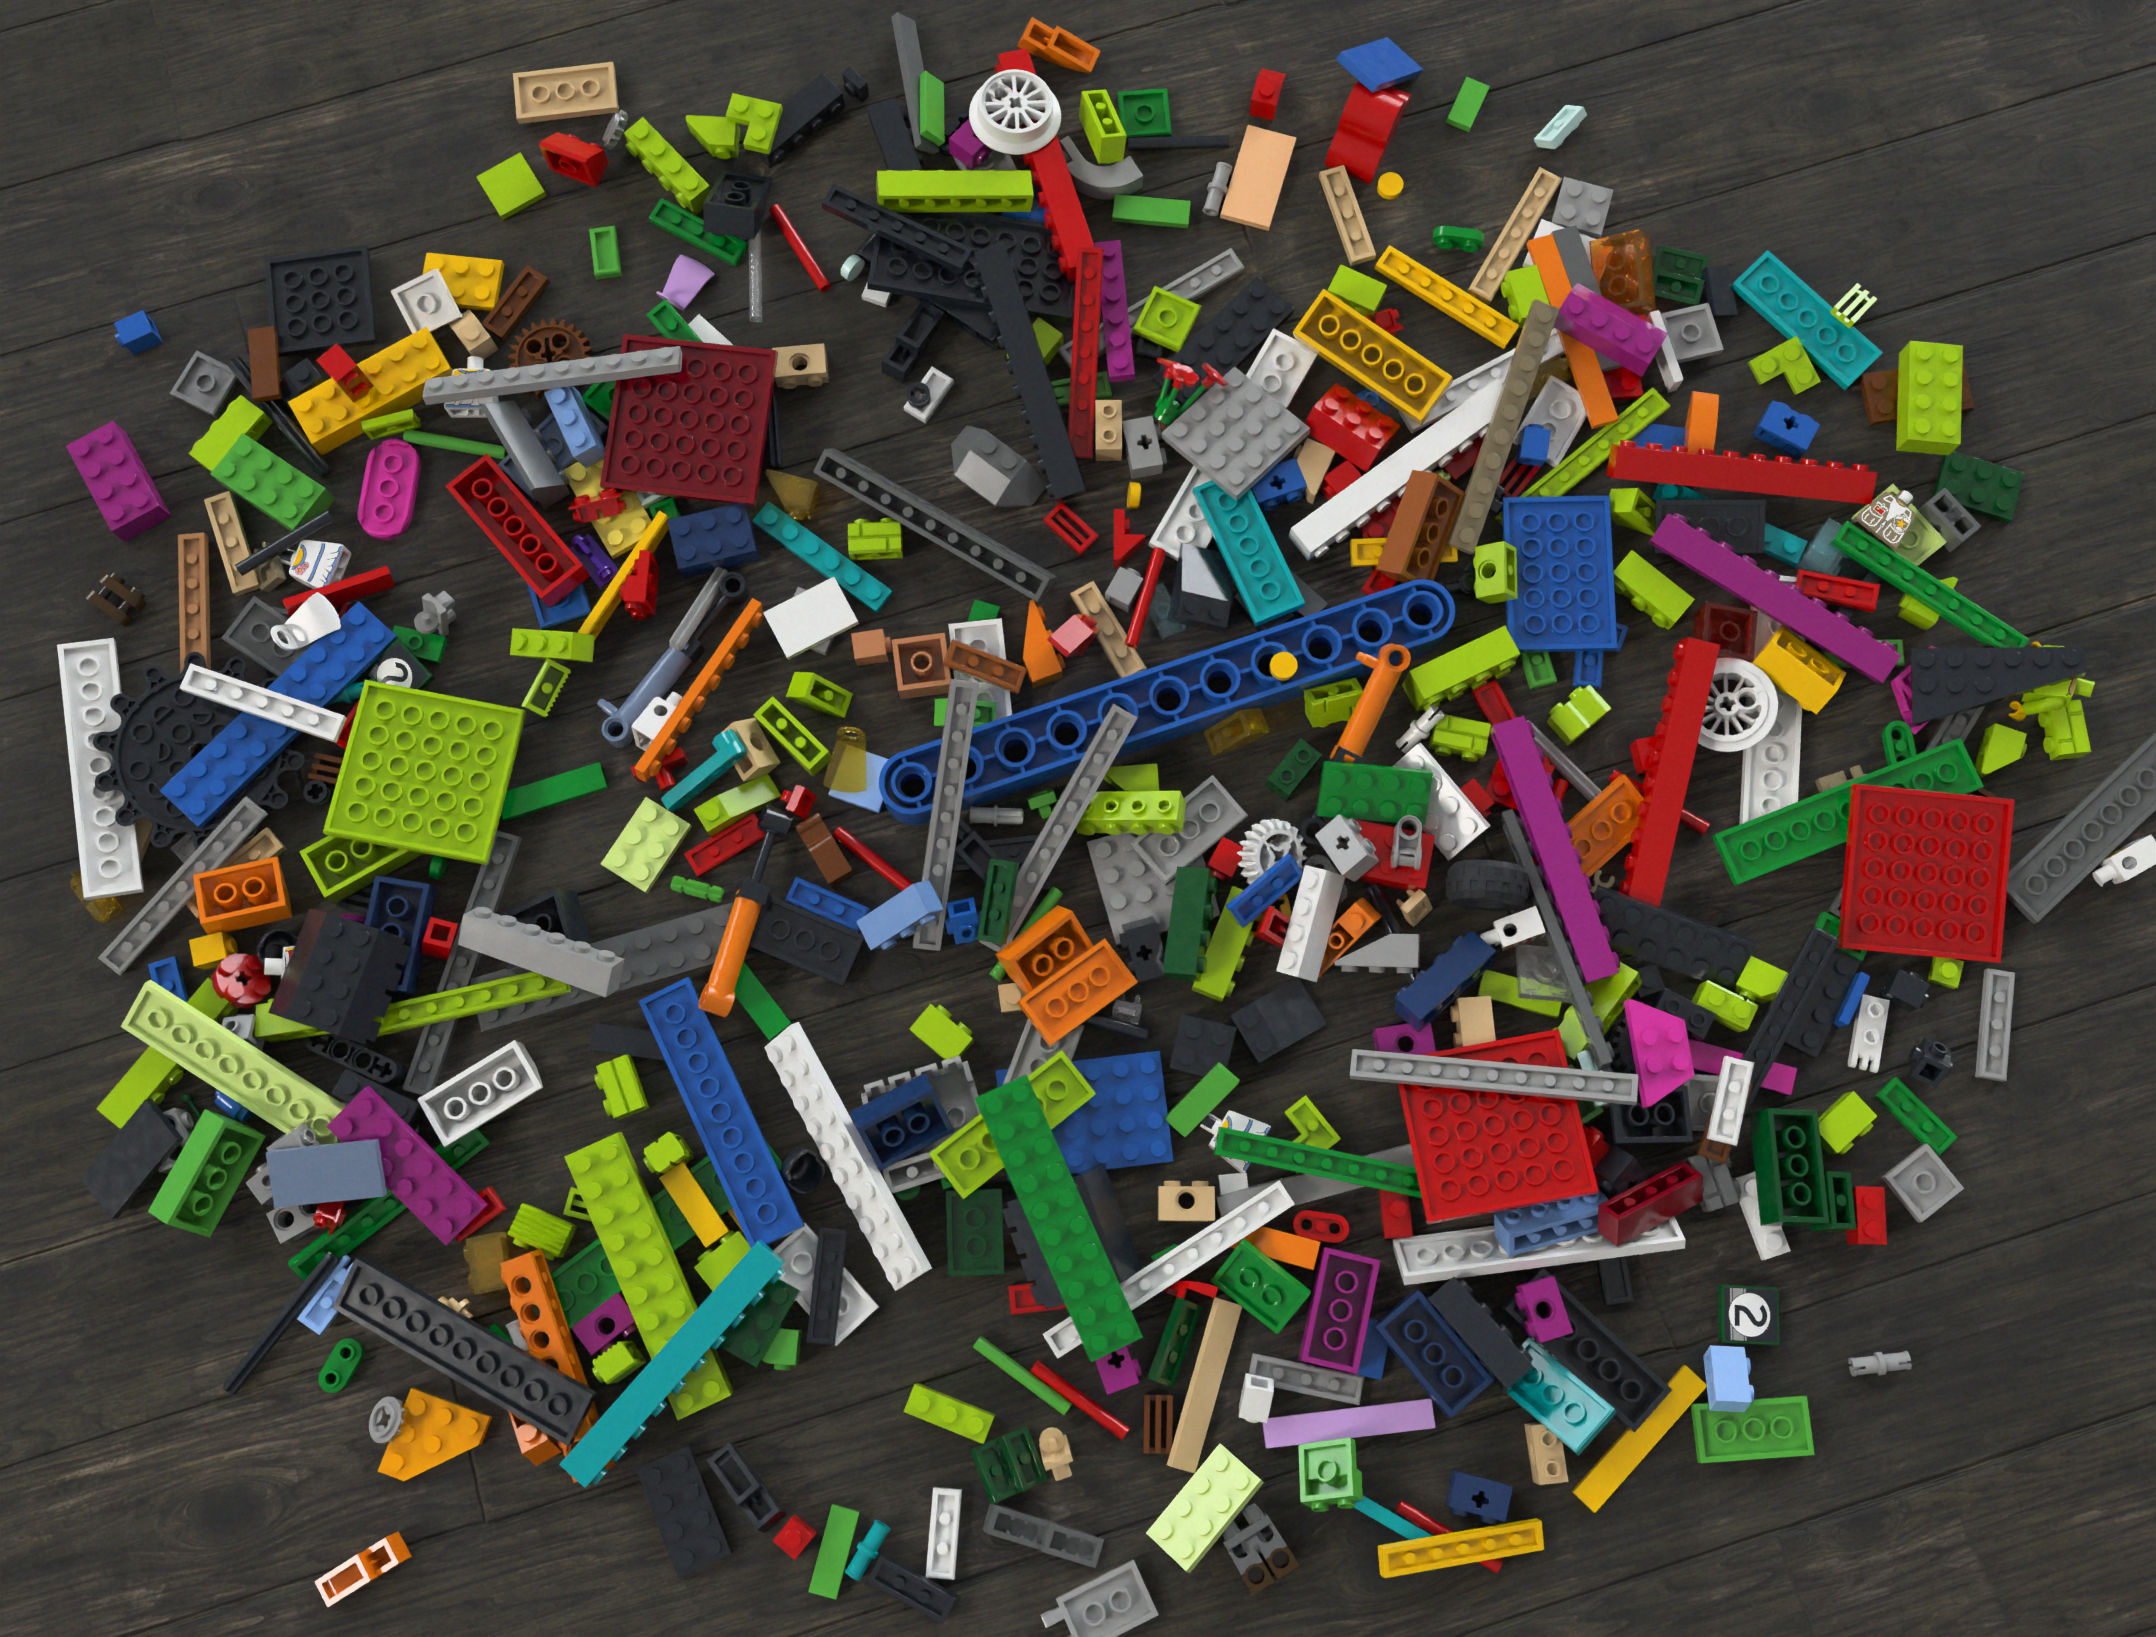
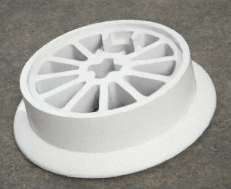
M1012 69L991 76L976 92L970 104L969 119L974 133L985 145L1002 153L1019 155L1037 151L1046 146L1055 137L1061 123V109L1057 98L1040 77L1028 71ZM997 97H1004L1001 101L996 99ZM1004 118L1002 124L996 123V121ZM1030 118L1037 120L1038 122L1033 123ZM1023 123L1027 126V128H1019V125ZM1010 124L1015 126V129L1007 128V126Z
M1717 658L1710 687L1716 699L1708 696L1707 703L1711 704V706H1706L1705 712L1713 713L1703 718L1698 743L1709 749L1722 752L1743 750L1761 741L1773 727L1778 712L1777 693L1769 677L1754 664L1737 658ZM1728 679L1739 682L1733 693L1728 692ZM1723 680L1722 694L1719 693L1713 681ZM1742 696L1752 698L1754 705L1745 707L1740 704L1739 699ZM1726 703L1727 706H1732L1731 710L1727 711L1726 708H1721L1722 704ZM1755 711L1759 712V716L1756 719L1747 716ZM1716 718L1717 720L1711 730L1703 726L1705 723ZM1736 718L1748 723L1752 727L1743 730ZM1720 722H1724V735L1715 734ZM1729 722L1733 724L1739 734H1729Z

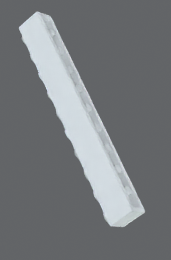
M1495 379L1294 525L1290 530L1289 538L1309 561L1314 556L1316 558L1321 557L1329 550L1328 546L1335 541L1340 543L1349 536V531L1355 526L1360 528L1371 519L1370 515L1375 511L1381 513L1391 505L1390 501L1396 496L1399 498L1403 497L1406 483L1412 470L1432 473V470L1437 466L1440 468L1446 466L1453 459L1452 455L1460 451V453H1463L1473 445L1472 441L1478 436L1484 438L1503 386L1502 383Z

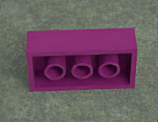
M114 421L66 446L111 532L124 542L171 517L127 433Z
M1326 1247L1321 1248L1298 1360L1358 1374L1381 1260Z

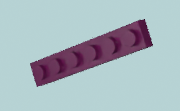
M1120 240L1095 243V248H1104L1101 307L1109 382L1134 380L1135 372Z

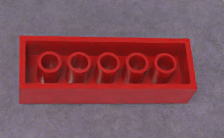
M488 454L484 455L446 485L451 494L549 609L590 577L582 563Z

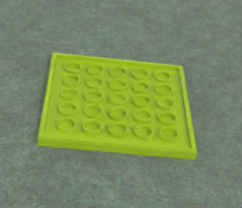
M365 680L323 833L334 837L488 865L527 714L526 710Z

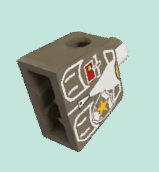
M1901 490L1896 497L1889 492H1885L1861 511L1850 523L1894 551L1901 543L1916 516L1915 512L1908 508L1914 498L1905 490Z

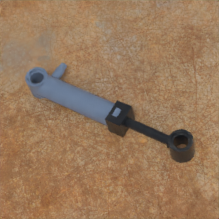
M729 572L722 576L719 582L721 597L698 624L681 651H677L669 647L619 709L604 699H600L597 702V705L611 716L602 724V733L612 746L622 748L631 743L633 739L631 726L655 697L663 698L691 663L695 664L706 651L699 642L700 638L729 603L739 605L747 600L749 588L741 574ZM732 585H740V589L737 592H728ZM623 727V732L620 736H612L615 728Z

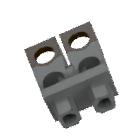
M1254 1502L1241 1510L1249 1524L1239 1530L1233 1520L1222 1533L1224 1537L1222 1541L1252 1596L1275 1582L1259 1555L1263 1554L1277 1579L1300 1566L1266 1513L1263 1514Z

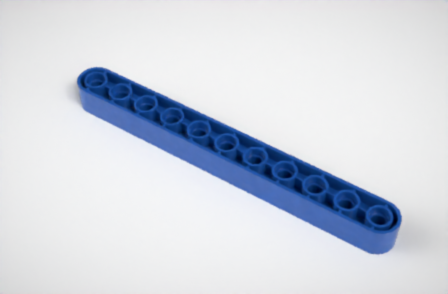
M1426 579L1413 580L974 727L972 729L968 762L976 767V772L973 777L965 780L961 811L970 809L971 806L976 807L1074 774L1112 704L1137 717L1115 759L1302 697L1304 696V690L1372 673V668L1356 660L1358 652L1369 654L1378 659L1379 650L1384 645L1392 643L1407 648L1411 659L1429 654L1441 645L1453 624L1455 604L1452 596L1437 582ZM1411 611L1424 613L1429 618V624L1425 626L1415 624L1410 620L1409 613ZM1363 627L1372 628L1378 632L1380 639L1374 643L1367 642L1360 637L1359 630ZM1313 644L1324 645L1328 648L1330 656L1323 660L1316 659L1310 655L1308 648ZM1396 650L1391 652L1389 656V662L1392 665L1399 661V653ZM1279 652H1288L1297 660L1295 675L1291 679L1284 681L1263 675L1259 671L1258 665L1265 660L1271 661L1273 656ZM1214 677H1221L1227 680L1230 689L1225 693L1217 694L1209 689L1207 683ZM1164 694H1172L1177 697L1180 705L1175 710L1165 711L1158 706L1157 699ZM1071 728L1077 732L1078 739L1071 745H1062L1056 740L1055 736L1059 730ZM942 738L897 753L884 764L879 776V789L888 811L898 821L909 825H922L930 822ZM1012 745H1021L1028 753L1024 760L1014 763L1006 759L1004 756L1005 751ZM911 779H919L925 784L924 791L917 797H908L902 792L904 784Z

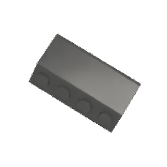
M515 400L480 405L528 488L543 509L571 494L566 486L570 483L563 469L557 471L554 464L558 461L550 448L545 450L541 443L545 442V439L537 427L532 429L529 422L533 419L525 406L520 409Z

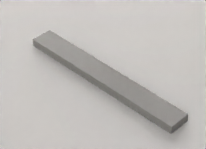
M1232 248L1161 289L1193 302L1243 273L1245 267ZM1149 296L1128 307L1131 338L1137 335L1133 333V328ZM1103 323L1100 324L1098 357L1106 353ZM1073 340L1058 348V353L1070 371Z
M247 796L244 797L98 959L118 975L123 974L196 894L193 875L217 870L268 814Z
M1410 1143L1362 1156L1415 1168ZM1300 1173L1216 1196V1201L1222 1218L1279 1180L1295 1205L1364 1186Z

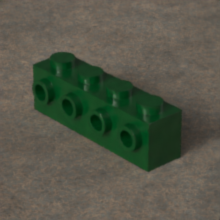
M1177 866L1163 967L1164 975L1170 980L1201 982V975L1206 973L1207 958L1204 957L1205 947H1209L1210 931L1207 928L1208 921H1212L1214 915V906L1211 904L1212 894H1216L1217 878H1214L1209 868Z

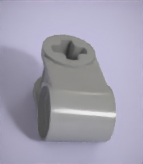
M1404 816L1395 825L1391 850V868H1396L1398 865L1414 867L1415 870L1420 869L1422 824L1415 816ZM1402 824H1411L1415 831L1414 835H1405L1401 830Z

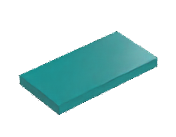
M1528 1338L1522 1344V1347L1533 1358L1531 1361L1533 1365L1532 1372L1508 1395L1579 1456L1617 1412L1532 1339Z

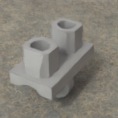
M444 590L436 597H432L429 593L425 594L422 597L423 612L418 613L414 619L415 628L424 634L432 633L438 629L440 636L445 637L449 634L448 624L456 619V614L451 609L455 606V601Z

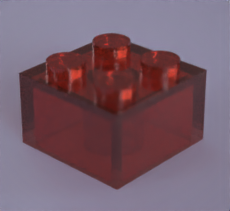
M1705 602L1695 612L1693 638L1720 645L1717 658H1736L1752 663L1755 654L1758 611Z

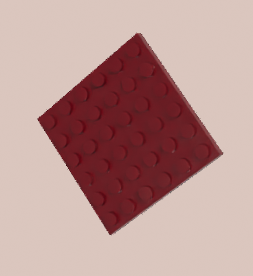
M623 334L620 354L680 346L683 353L681 372L616 380L600 487L602 489L614 488L616 491L756 506L778 352L770 349Z

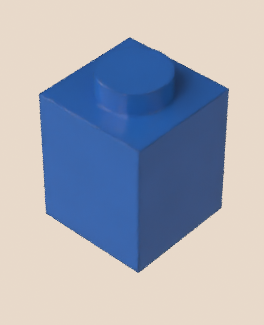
M143 310L114 323L118 331L115 334L118 343L122 348L126 347L134 355L162 343L154 321Z
M1539 424L1525 426L1519 432L1515 463L1541 467L1547 461L1551 430L1544 429V426Z

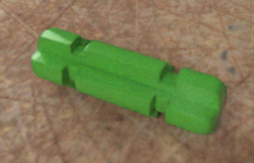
M674 876L671 882V889L676 892L682 893L684 891L688 895L703 899L709 898L711 901L718 903L722 901L724 896V889L713 885L710 887L709 884L691 879L686 881L685 878L680 876Z

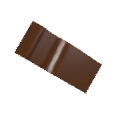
M818 813L795 826L831 888L854 875L853 870Z

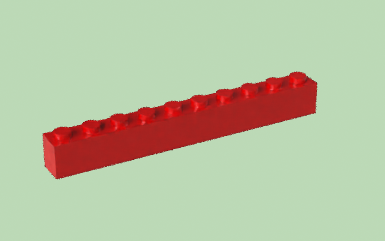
M1024 48L998 54V65H995V74L1005 70L1018 69L1036 75L1028 49ZM1030 118L1033 123L1038 122L1037 120ZM1023 123L1019 125V128L1023 129L1027 128V126ZM1056 134L1046 146L1037 151L1023 154V159L1026 165H1030L1032 186H1037V201L1040 208L1044 207L1046 213L1044 214L1045 225L1047 229H1051L1053 249L1058 251L1060 255L1058 258L1060 270L1062 273H1066L1068 282L1076 280L1077 248H1095Z
M1620 440V444H1611L1606 474L1616 479L1862 504L1872 503L1877 473L1868 470L1869 466L1863 464H1853L1852 468H1844L1841 462L1827 461L1825 466L1817 465L1818 460L1801 458V463L1791 462V457L1776 456L1775 460H1766V455L1750 453L1749 458L1740 457V452L1724 450L1723 455L1714 454L1713 449L1698 448V452H1688V447L1672 445V450L1662 449V444L1646 443V447L1636 446L1637 442Z
M1690 637L1680 640V643L1676 644L1673 652V658L1676 661L1674 669L1670 670L1667 678V684L1670 687L1668 695L1664 696L1661 704V711L1664 712L1662 721L1657 724L1655 730V737L1657 738L1656 747L1651 750L1649 756L1651 769L1643 782V790H1645L1644 799L1640 801L1637 808L1639 820L1637 827H1634L1630 839L1633 846L1631 854L1627 855L1624 864L1627 872L1625 880L1621 881L1618 890L1620 893L1659 907L1720 648L1718 644Z

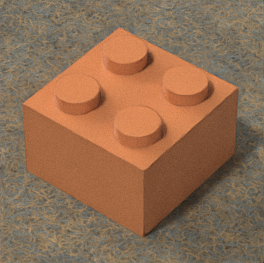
M945 633L892 640L897 686L901 699L949 693L950 680L952 679L951 670L943 666L948 651Z

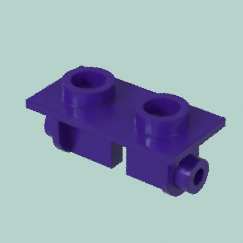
M590 534L585 537L576 535L572 539L574 544L569 549L601 589L614 579L619 569Z

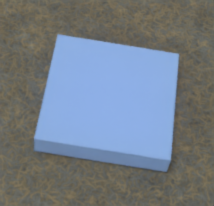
M847 745L828 795L880 813L884 800L879 789V776L884 764L889 759Z

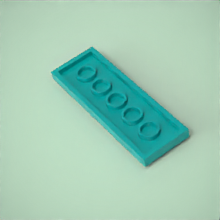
M1768 250L1732 284L1733 290L1788 340L1797 336L1808 358L1844 390L1883 353L1854 326L1849 329L1830 314L1833 308Z
M1212 480L1194 487V497L1255 626L1257 627L1305 607V601L1251 489L1236 501Z

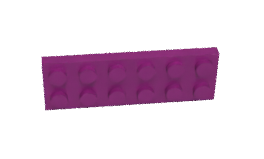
M370 1086L365 1087L326 1126L342 1143L379 1139L386 1187L445 1245H448L488 1205Z

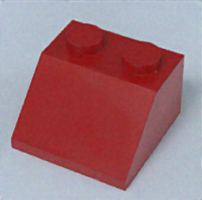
M559 132L545 138L539 144L551 171L597 188L609 163L605 151L600 145L596 143L588 144L572 134L564 135Z

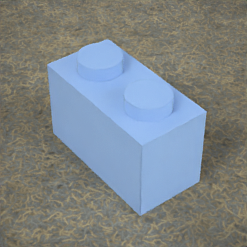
M1710 1345L1703 1356L1709 1410L1745 1412L1754 1401V1388L1752 1385H1749L1748 1379L1751 1364L1750 1359L1746 1358L1745 1347Z

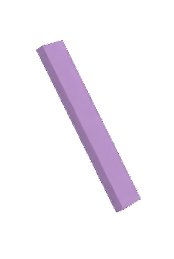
M1431 1398L1268 1418L1267 1423L1262 1422L1265 1448L1436 1428Z

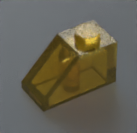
M767 469L766 476L786 513L798 520H803L804 518L812 519L820 494L818 482Z
M1261 708L1240 710L1204 731L1212 756L1245 746L1270 733Z

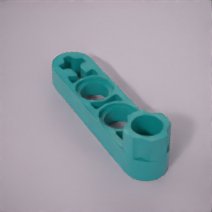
M732 729L718 734L712 742L717 752L661 798L668 811L672 812L684 806L747 754Z
M1363 1496V1501L1355 1502L1354 1508L1409 1540L1433 1536Z

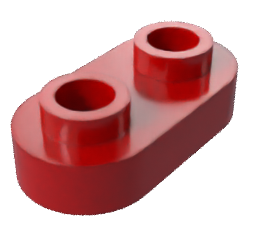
M1305 1210L1299 1212L1294 1217L1292 1223L1293 1230L1297 1236L1316 1241L1338 1243L1343 1241L1349 1233L1347 1220L1337 1214ZM1304 1219L1311 1222L1309 1230H1304L1301 1226ZM1332 1223L1337 1224L1339 1227L1337 1234H1332L1329 1231V1226Z

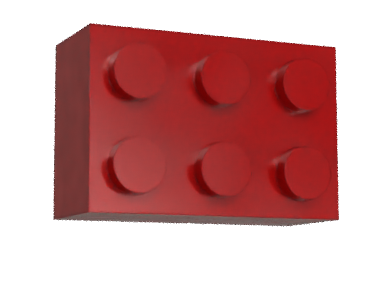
M1337 383L1313 406L1305 422L1310 428L1311 436L1365 472L1388 449L1401 426L1393 421L1391 417L1382 414L1368 402L1361 400L1347 388L1341 387Z
M1355 819L1362 828L1360 831L1362 837L1367 838L1376 848L1374 854L1379 860L1378 863L1356 881L1371 884L1378 883L1381 886L1405 891L1410 889L1416 892L1420 889L1423 892L1426 888L1435 835L1422 833V857L1419 870H1415L1414 867L1398 865L1396 868H1391V850L1395 827ZM1401 829L1407 836L1414 835L1415 831Z

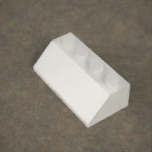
M514 1040L417 1100L444 1147H447L543 1088L537 1067L524 1044Z

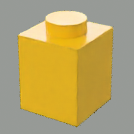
M223 932L189 940L194 967L203 970L218 967L224 958L238 952L235 939Z

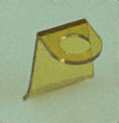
M841 727L838 729L837 742L825 774L824 786L832 790L848 793L866 790V737L864 731L855 727ZM845 732H854V733L858 734L859 736H857V737H850V736L845 735L844 733H845Z

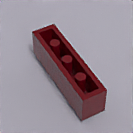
M1682 1161L1598 1205V1232L1618 1247L1702 1202L1703 1174Z

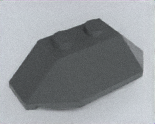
M967 425L951 444L954 476L994 507H1032L1047 490L1046 482L1030 463L987 430Z

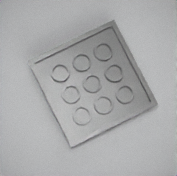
M1234 367L1223 377L1228 383L1226 386L1223 387L1216 383L1161 434L1164 441L1233 499L1238 501L1310 434V428Z
M1120 833L1119 835H1110L1087 842L1116 946L1121 945L1119 934L1123 933L1122 924L1153 916L1157 922L1159 934L1169 930L1175 878L1166 885L1163 884L1130 845L1139 836L1134 833ZM1203 855L1188 867L1206 868ZM1212 894L1211 904L1214 906L1213 919L1220 917L1221 914L1215 894Z

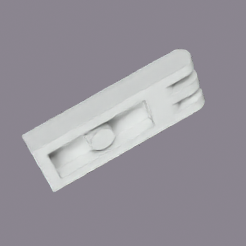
M1862 995L1856 1010L1848 1067L1855 1068L1857 1059L1860 1058L1859 1069L1866 1070L1870 1060V1072H1878L1890 1000Z

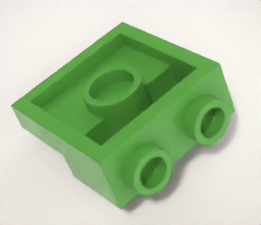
M1341 1438L1298 1445L1301 1503L1311 1507L1312 1511L1325 1512L1329 1510V1505L1338 1504L1339 1508L1349 1509L1355 1507V1502L1363 1501L1362 1472L1357 1469L1356 1445L1353 1438Z

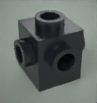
M1924 1038L1919 1046L1915 1045L1908 1056L1910 1076L1937 1088L1944 1077L1948 1076L1953 1066L1950 1049L1940 1042H1933L1927 1038Z

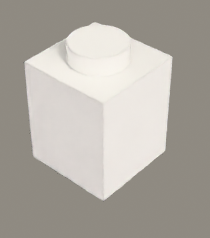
M1245 1374L1239 1402V1418H1244L1252 1423H1267L1274 1393V1379Z

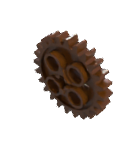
M552 318L550 325H547L544 319H541V326L537 327L532 322V330L530 332L523 328L522 331L525 336L523 338L520 336L515 337L519 345L510 346L515 354L508 355L510 361L513 362L509 365V368L550 363L551 359L546 347L547 339H549L550 350L554 355L552 356L553 363L591 357L594 352L589 347L590 342L588 338H584L583 331L581 329L577 331L573 323L567 327L566 321L562 319L560 324L557 325L555 319ZM567 342L564 347L557 348L559 343ZM541 348L538 353L532 354L534 349ZM579 385L573 386L575 389L581 390ZM550 389L530 391L527 393L531 396L535 392V395L540 400L543 397L544 393Z

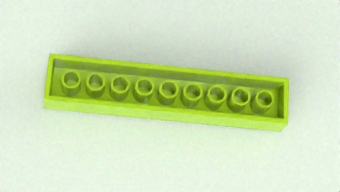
M619 1132L573 1152L564 1158L652 1360L698 1309V1306L623 1133ZM710 1347L703 1354L707 1360L695 1373L690 1369L683 1377L687 1382L678 1393L674 1395L670 1392L667 1395L677 1420L723 1400L733 1393V1387L717 1350L714 1351Z

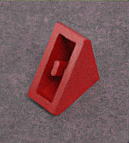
M1268 907L1262 914L1254 936L1283 948L1290 918L1277 909Z

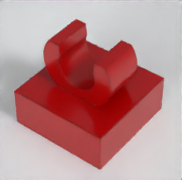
M796 785L793 792L784 790L780 800L787 802L786 810L797 818L806 820L816 795L805 787Z

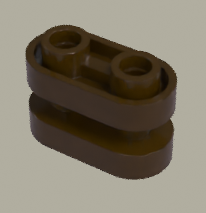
M113 571L109 575L104 572L98 578V581L104 585L100 591L96 593L89 589L83 597L127 628L133 621L127 615L133 607L141 611L147 604L143 601L146 595L133 586L128 590L123 586L126 581ZM113 592L124 599L118 608L107 601Z

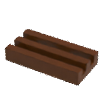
M315 753V762L311 765L312 772L309 773L308 778L336 785V778L318 774L319 771L339 774L340 768L321 764L324 761L342 765L343 758Z
M1144 1394V1454H1170L1173 1395ZM1150 1400L1156 1401L1155 1447H1149ZM1161 1401H1167L1166 1447H1161Z

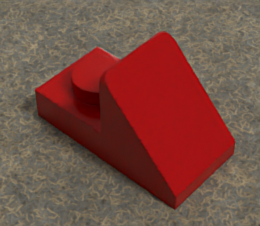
M1114 509V568L1121 567L1145 544L1146 535L1130 534V518H1125V509Z

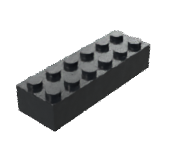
M1536 1268L1522 1284L1551 1275L1544 1268ZM1556 1280L1573 1333L1542 1343H1535L1611 1405L1617 1412L1613 1418L1627 1431L1636 1432L1672 1389ZM1516 1290L1499 1310L1528 1336L1524 1322L1528 1320L1524 1310H1520L1517 1305L1515 1293H1518V1291ZM1539 1302L1536 1305L1535 1311L1537 1316L1542 1319L1547 1315L1548 1307L1544 1302Z

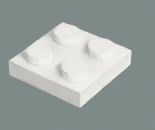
M433 269L391 290L412 334L424 327H427L432 332L463 317L439 269Z

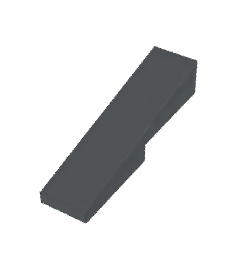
M990 1503L982 1528L986 1534L1039 1549L1044 1553L1096 1568L1104 1542L1103 1538L998 1503Z

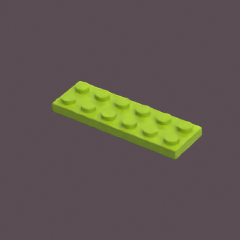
M1062 1050L1028 1076L1051 1130L1096 1095ZM981 1114L929 1153L931 1159L963 1200L1004 1168Z

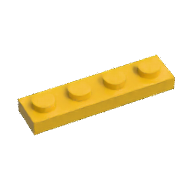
M1387 538L1351 539V567L1377 566ZM1446 545L1440 563H1456L1458 561L1457 549Z

